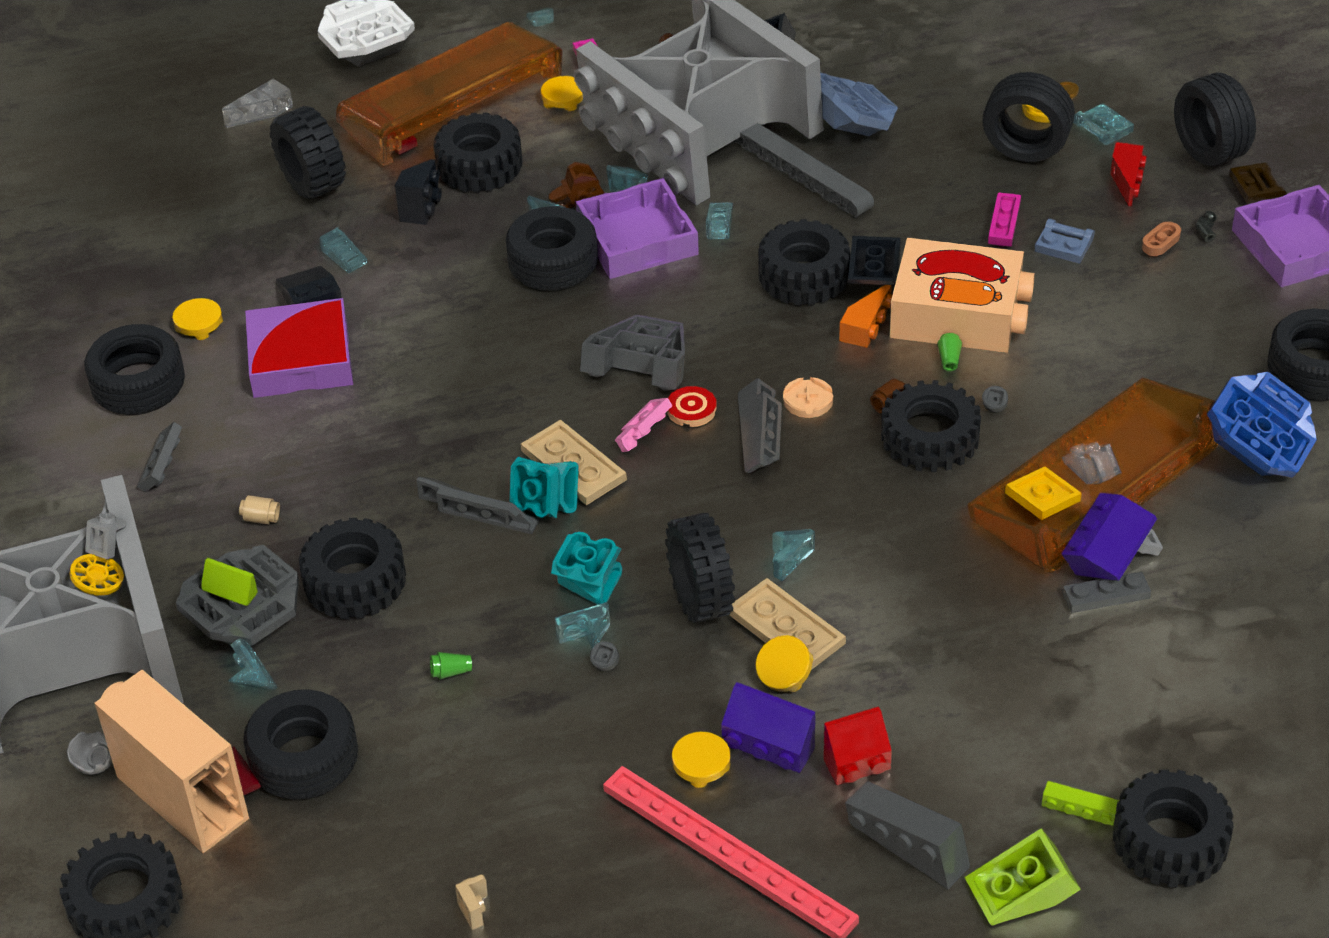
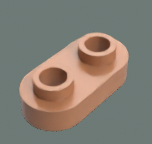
M1173 222L1160 223L1144 236L1142 250L1153 257L1164 254L1180 240V226Z

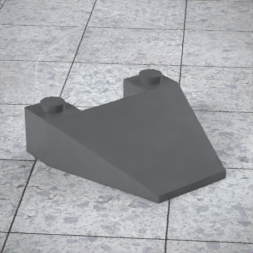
M634 315L591 334L582 343L580 371L594 377L604 376L611 367L652 375V385L659 386L662 390H676L683 381L685 342L683 323Z

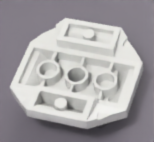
M341 0L326 6L324 17L318 28V36L337 58H345L360 67L400 52L408 36L415 30L414 22L392 1Z

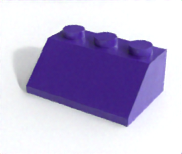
M1100 493L1063 550L1062 555L1075 575L1119 581L1157 518L1154 514L1123 495Z
M736 682L721 724L722 739L732 749H739L758 759H764L784 769L800 773L815 749V711Z

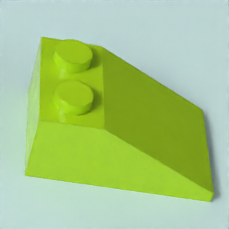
M1042 828L965 877L991 925L1056 906L1081 890L1055 844Z

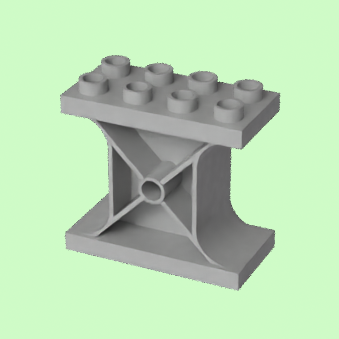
M691 0L694 24L636 56L626 58L611 57L591 41L576 49L579 69L574 72V80L583 95L584 105L580 106L579 115L584 125L591 131L595 129L601 131L607 136L609 143L616 151L621 152L625 150L634 157L638 167L643 172L649 173L652 171L660 178H664L674 195L680 193L696 206L710 198L707 156L741 137V131L757 123L763 125L771 122L788 123L809 139L823 131L820 59L735 0Z
M122 475L101 480L105 496V504L101 513H113L117 518L126 521V527L116 531L115 557L111 558L121 566L124 573L122 585L116 592L109 595L94 596L78 589L70 579L69 572L73 561L82 555L90 554L85 552L87 527L0 551V726L8 710L25 698L122 672L136 674L143 670L176 699L184 703ZM96 561V564L105 565L103 562ZM86 562L81 563L83 567H88ZM115 570L109 571V575L117 574ZM75 572L76 576H85V574ZM106 581L107 583H109V584H111V585L116 584V583L111 582V581ZM84 582L85 585H90V583ZM0 736V754H1V753H4V751H3V746H2V741H1V736Z

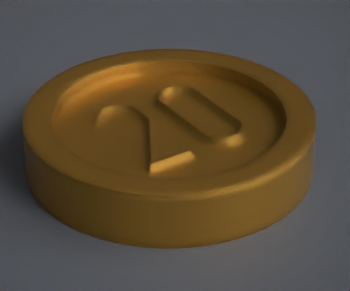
M1069 81L1059 83L1070 95V98L1078 95L1079 87L1077 84Z

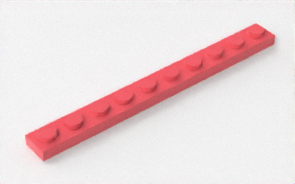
M621 766L603 784L604 792L831 938H846L858 925L859 915L627 768Z

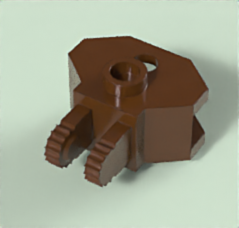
M575 162L568 166L565 179L561 180L562 185L550 192L548 197L552 203H555L554 206L566 208L575 206L576 208V201L602 195L605 192L588 164Z

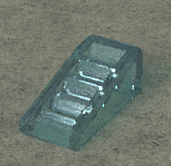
M732 202L709 204L706 218V237L708 239H728L730 237L733 212Z
M335 228L320 237L321 251L348 273L368 263L367 258L339 228Z

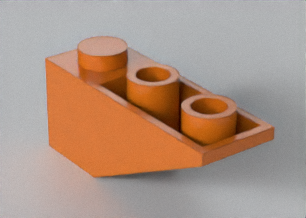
M892 285L880 287L847 308L840 321L839 341L868 348L871 340L877 337L879 324H883L886 319L887 309H891Z

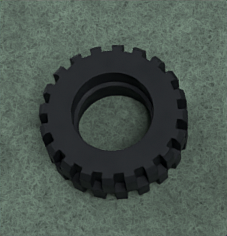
M302 106L273 120L270 125L271 132L269 133L272 140L271 146L274 149V155L281 171L284 173L286 180L290 182L294 191H297L304 198L312 199L342 185L346 176L344 156L332 128L328 126L326 119L321 116L320 112L313 107Z
M483 112V114L471 113V115L467 116L465 114L458 116V119H451L447 125L444 124L434 138L436 167L440 172L441 179L446 184H449L450 187L454 189L459 188L462 192L473 191V193H480V191H493L494 188L500 189L504 187L505 183L509 184L514 180L523 164L521 138L518 129L508 119H503L500 115L495 114L493 116L490 113Z
M800 219L798 222H794V220L787 221L785 225L779 224L774 230L771 229L761 240L758 248L759 281L765 291L776 300L779 298L783 303L788 304L790 302L794 303L795 306H801V304L813 306L818 302L822 304L827 302L829 298H835L847 286L850 266L849 242L837 228L834 230L832 225L827 223L824 225L817 220L810 222L807 219Z
M349 518L348 521L336 520L330 526L326 524L320 528V532H314L308 538L309 542L306 541L301 549L299 568L306 597L320 612L325 611V614L335 618L337 615L341 619L349 620L350 617L362 619L364 615L368 614L373 616L378 614L381 608H388L392 604V599L396 600L405 586L406 570L400 540L396 538V534L391 529L386 528L385 525L379 522L375 524L371 519L364 518L363 520H358L357 518ZM364 563L370 565L368 568L356 573L344 574L335 572L349 564Z
M1169 769L1159 770L1158 774H1154L1153 771L1142 775V780L1138 777L1130 782L1129 787L1123 789L1120 794L1113 826L1115 850L1122 857V862L1127 868H1134V873L1142 879L1147 877L1151 879L1150 882L1153 884L1166 883L1168 887L1177 888L1178 884H1184L1187 887L1195 885L1197 880L1200 883L1211 878V874H1216L1222 868L1223 862L1226 861L1234 826L1232 809L1227 805L1228 801L1221 792L1217 794V788L1212 783L1208 782L1206 784L1203 782V778L1196 774L1190 776L1186 774V771L1177 770V773L1169 772ZM1160 818H1173L1187 823L1197 834L1186 838H1172L1158 833L1148 823Z

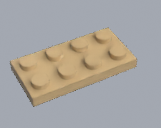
M562 420L557 421L521 443V451L533 461L540 463L573 461L578 463L577 498L585 505L590 504L627 480V474L624 470Z
M768 578L737 599L735 603H732L734 609L730 612V616L765 643L783 635L800 639L813 655L811 670L846 644L845 635Z

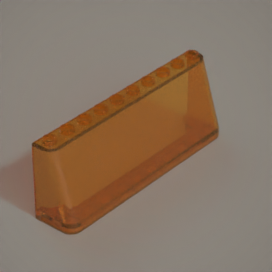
M506 22L341 101L336 109V121L382 166L393 162V159L390 157L395 149L398 151L402 149V140L537 73L549 79L561 76L562 49L539 35L512 22Z
M1141 378L967 504L969 516L972 521L1039 568L1048 572H1054L1067 562L1062 552L1100 493L1123 495L1141 506L1216 449L1218 443L1214 441L1212 422L1207 416L1215 400ZM1045 466L1080 491L1082 495L1080 502L1040 520L1005 494L1006 484Z

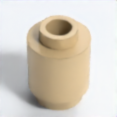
M248 495L245 500H241L239 514L243 516V520L246 522L270 525V522L277 523L280 503L274 502V499Z

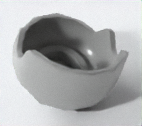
M82 731L69 742L67 749L68 760L78 771L84 774L94 775L103 773L113 763L105 736L99 731L95 733Z

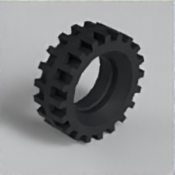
M921 380L917 381V386L914 387L909 383L905 384L902 392L897 389L893 391L892 399L887 397L885 407L882 409L881 441H884L885 451L891 450V458L893 460L901 458L902 465L905 467L909 464L916 465L917 471H922L923 467L931 468V472H937V467H944L948 471L952 469L953 463H957L959 466L965 464V456L971 459L974 456V449H978L981 426L980 406L975 405V398L973 396L965 397V389L954 390L953 384L949 382L946 386L938 385L939 380H933L932 384H924V381ZM921 414H937L950 418L955 424L944 431L925 432L916 429L907 420Z
M700 513L671 520L668 522V528L665 531L668 539H665V545L668 548L666 557L670 568H668L669 573L673 578L672 585L678 594L677 600L679 604H682L683 613L687 614L688 620L693 621V623L730 615V612L734 609L732 603H735L733 595L735 585L732 582L733 569L730 568L729 564L730 556L725 549L724 537L721 538L719 526L715 525L714 518L712 516L709 517V513Z
M127 831L126 838H118L117 833L109 834L110 840L101 843L100 839L97 838L92 841L93 848L86 850L82 847L79 849L78 854L80 858L77 861L71 859L66 865L70 874L62 873L61 882L63 888H59L69 923L72 924L77 936L83 934L84 938H143L150 935L152 938H156L159 936L157 928L161 925L168 928L172 924L170 913L178 914L180 910L178 900L183 899V892L173 855L170 850L166 852L164 843L158 840L153 844L151 836L145 833L141 839H137L134 832ZM123 869H136L148 876L147 886L141 894L131 901L121 904H103L93 898L95 886L110 873Z

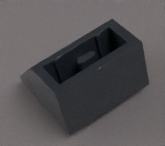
M430 159L401 171L395 183L400 222L427 225L430 216L434 215L436 203L440 202L442 197V189L438 186L440 172L436 169L435 160Z

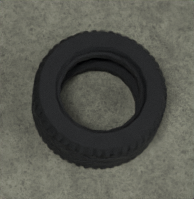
M1034 72L1015 73L1005 77L994 87L983 112L982 125L988 140L999 152L1018 161L1037 162L1051 158L1063 148L1074 122L1075 108L1070 95L1054 79ZM1016 104L1033 106L1041 110L1048 117L1051 126L1042 130L1026 129L1016 124L1010 118L1006 109Z
M1216 72L1185 83L1177 93L1174 103L1176 129L1184 148L1196 161L1208 166H1215L1241 157L1249 151L1255 139L1256 118L1246 90L1235 78Z
M1312 308L1291 313L1279 321L1273 330L1267 360L1269 372L1304 399L1328 401L1329 360L1310 358L1299 353L1298 350L1318 349L1329 352V310Z
M131 324L108 331L92 344L84 361L89 387L95 401L105 409L117 414L139 415L160 409L177 396L184 384L185 372L177 341L168 332L152 325ZM149 363L154 365L150 369L134 375L116 374L123 368L135 364Z

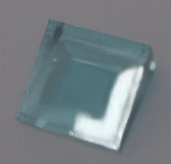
M544 8L527 13V17L534 27L554 22L552 8Z

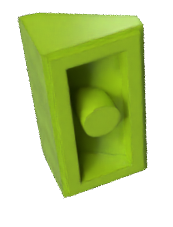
M211 558L205 560L201 584L202 590L244 606L249 605L258 593L254 574Z

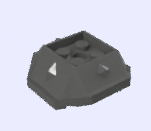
M265 545L254 546L252 549L227 552L216 559V561L254 574L258 593L249 605L244 606L203 591L201 584L204 568L183 581L180 595L176 601L177 610L210 639L224 641L237 649L244 645L253 646L264 637L270 636L274 630L296 616L298 573Z

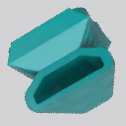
M517 457L511 465L510 503H513L521 511H532L538 517L550 516L557 518L558 510L564 513L575 512L577 509L578 463L573 461L540 463Z
M584 532L568 534L553 560L551 574L557 575L558 584L596 605L604 607L622 575L621 563L616 561L622 548L616 546L615 542L608 538L594 541Z

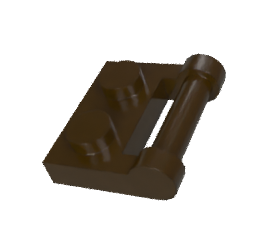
M1266 162L1230 168L1229 176L1247 204L1287 195L1285 189L1279 186L1271 174V168ZM1261 178L1265 180L1269 188L1266 187Z

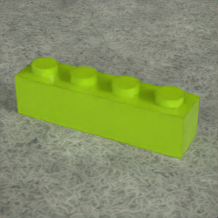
M1047 781L1042 797V806L1114 826L1116 807L1119 800Z

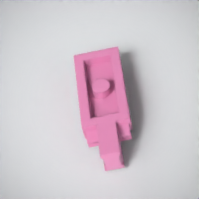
M668 398L650 400L621 429L622 433L615 439V442H617L622 452L630 451L636 447L637 439L647 435L651 431L650 428L666 416L665 413L672 407Z

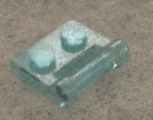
M1104 103L1084 113L1077 112L1074 116V124L1079 127L1083 126L1097 136L1104 145H1108L1132 133L1134 130L1133 123Z

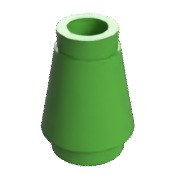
M946 333L940 337L937 346L943 369L955 371L958 368L962 341L957 334Z
M437 652V655L430 656L432 678L438 677L441 680L472 671L470 655Z

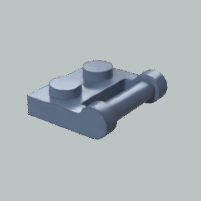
M1048 218L1045 228L1035 244V252L1080 264L1093 241L1095 230L1088 228L1082 230L1056 223V220ZM1056 233L1068 235V236H1071V237L1059 235V234H1056Z

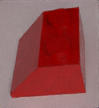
M879 706L824 723V762L836 785L851 783L860 778L881 774L891 769L892 750Z

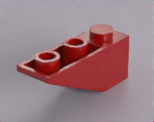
M1116 142L1112 157L1111 176L1127 205L1132 206L1133 198H1138L1140 184L1138 183H1142L1147 156L1143 155L1144 146Z

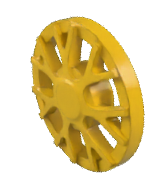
M93 554L82 555L75 559L69 572L72 583L78 589L94 596L109 595L116 592L121 587L124 578L123 570L116 561L111 558L107 560ZM96 561L103 562L105 565L96 564ZM86 562L88 567H83L81 563ZM115 570L117 574L109 575V571ZM75 572L85 574V576H76ZM106 581H111V582H114V583H116V584L111 585V584L107 583ZM84 582L90 583V585L87 586L84 584Z

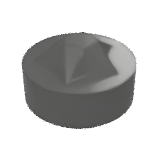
M1000 386L988 387L982 395L983 405L990 412H1001L1008 405L1006 390Z
M604 641L597 643L592 648L590 659L597 669L609 671L617 666L620 655L612 643Z

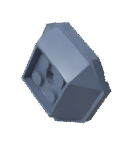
M820 72L823 119L834 129L870 136L880 130H888L898 107L871 84L854 82Z

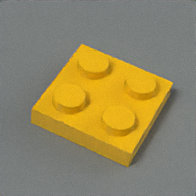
M1045 466L1006 484L1005 494L1040 520L1080 502L1082 495L1080 491Z

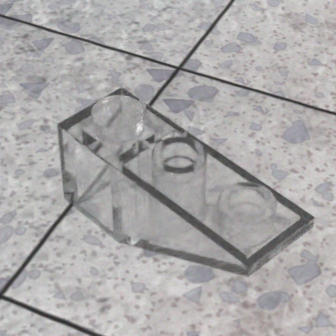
M274 79L266 82L222 108L225 127L229 128L279 116L293 107L291 92L288 87Z

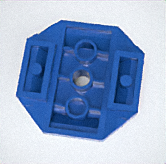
M1269 372L1231 377L1207 413L1212 422L1214 441L1261 476L1280 475L1293 478L1300 470L1317 440L1315 427L1310 416L1312 414L1310 402Z

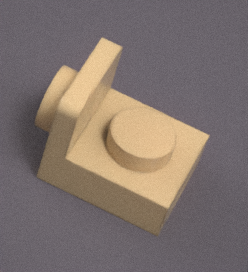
M481 874L474 878H467L462 883L455 885L457 903L472 930L483 926L482 913L486 911L482 898L488 895L487 884L484 875Z

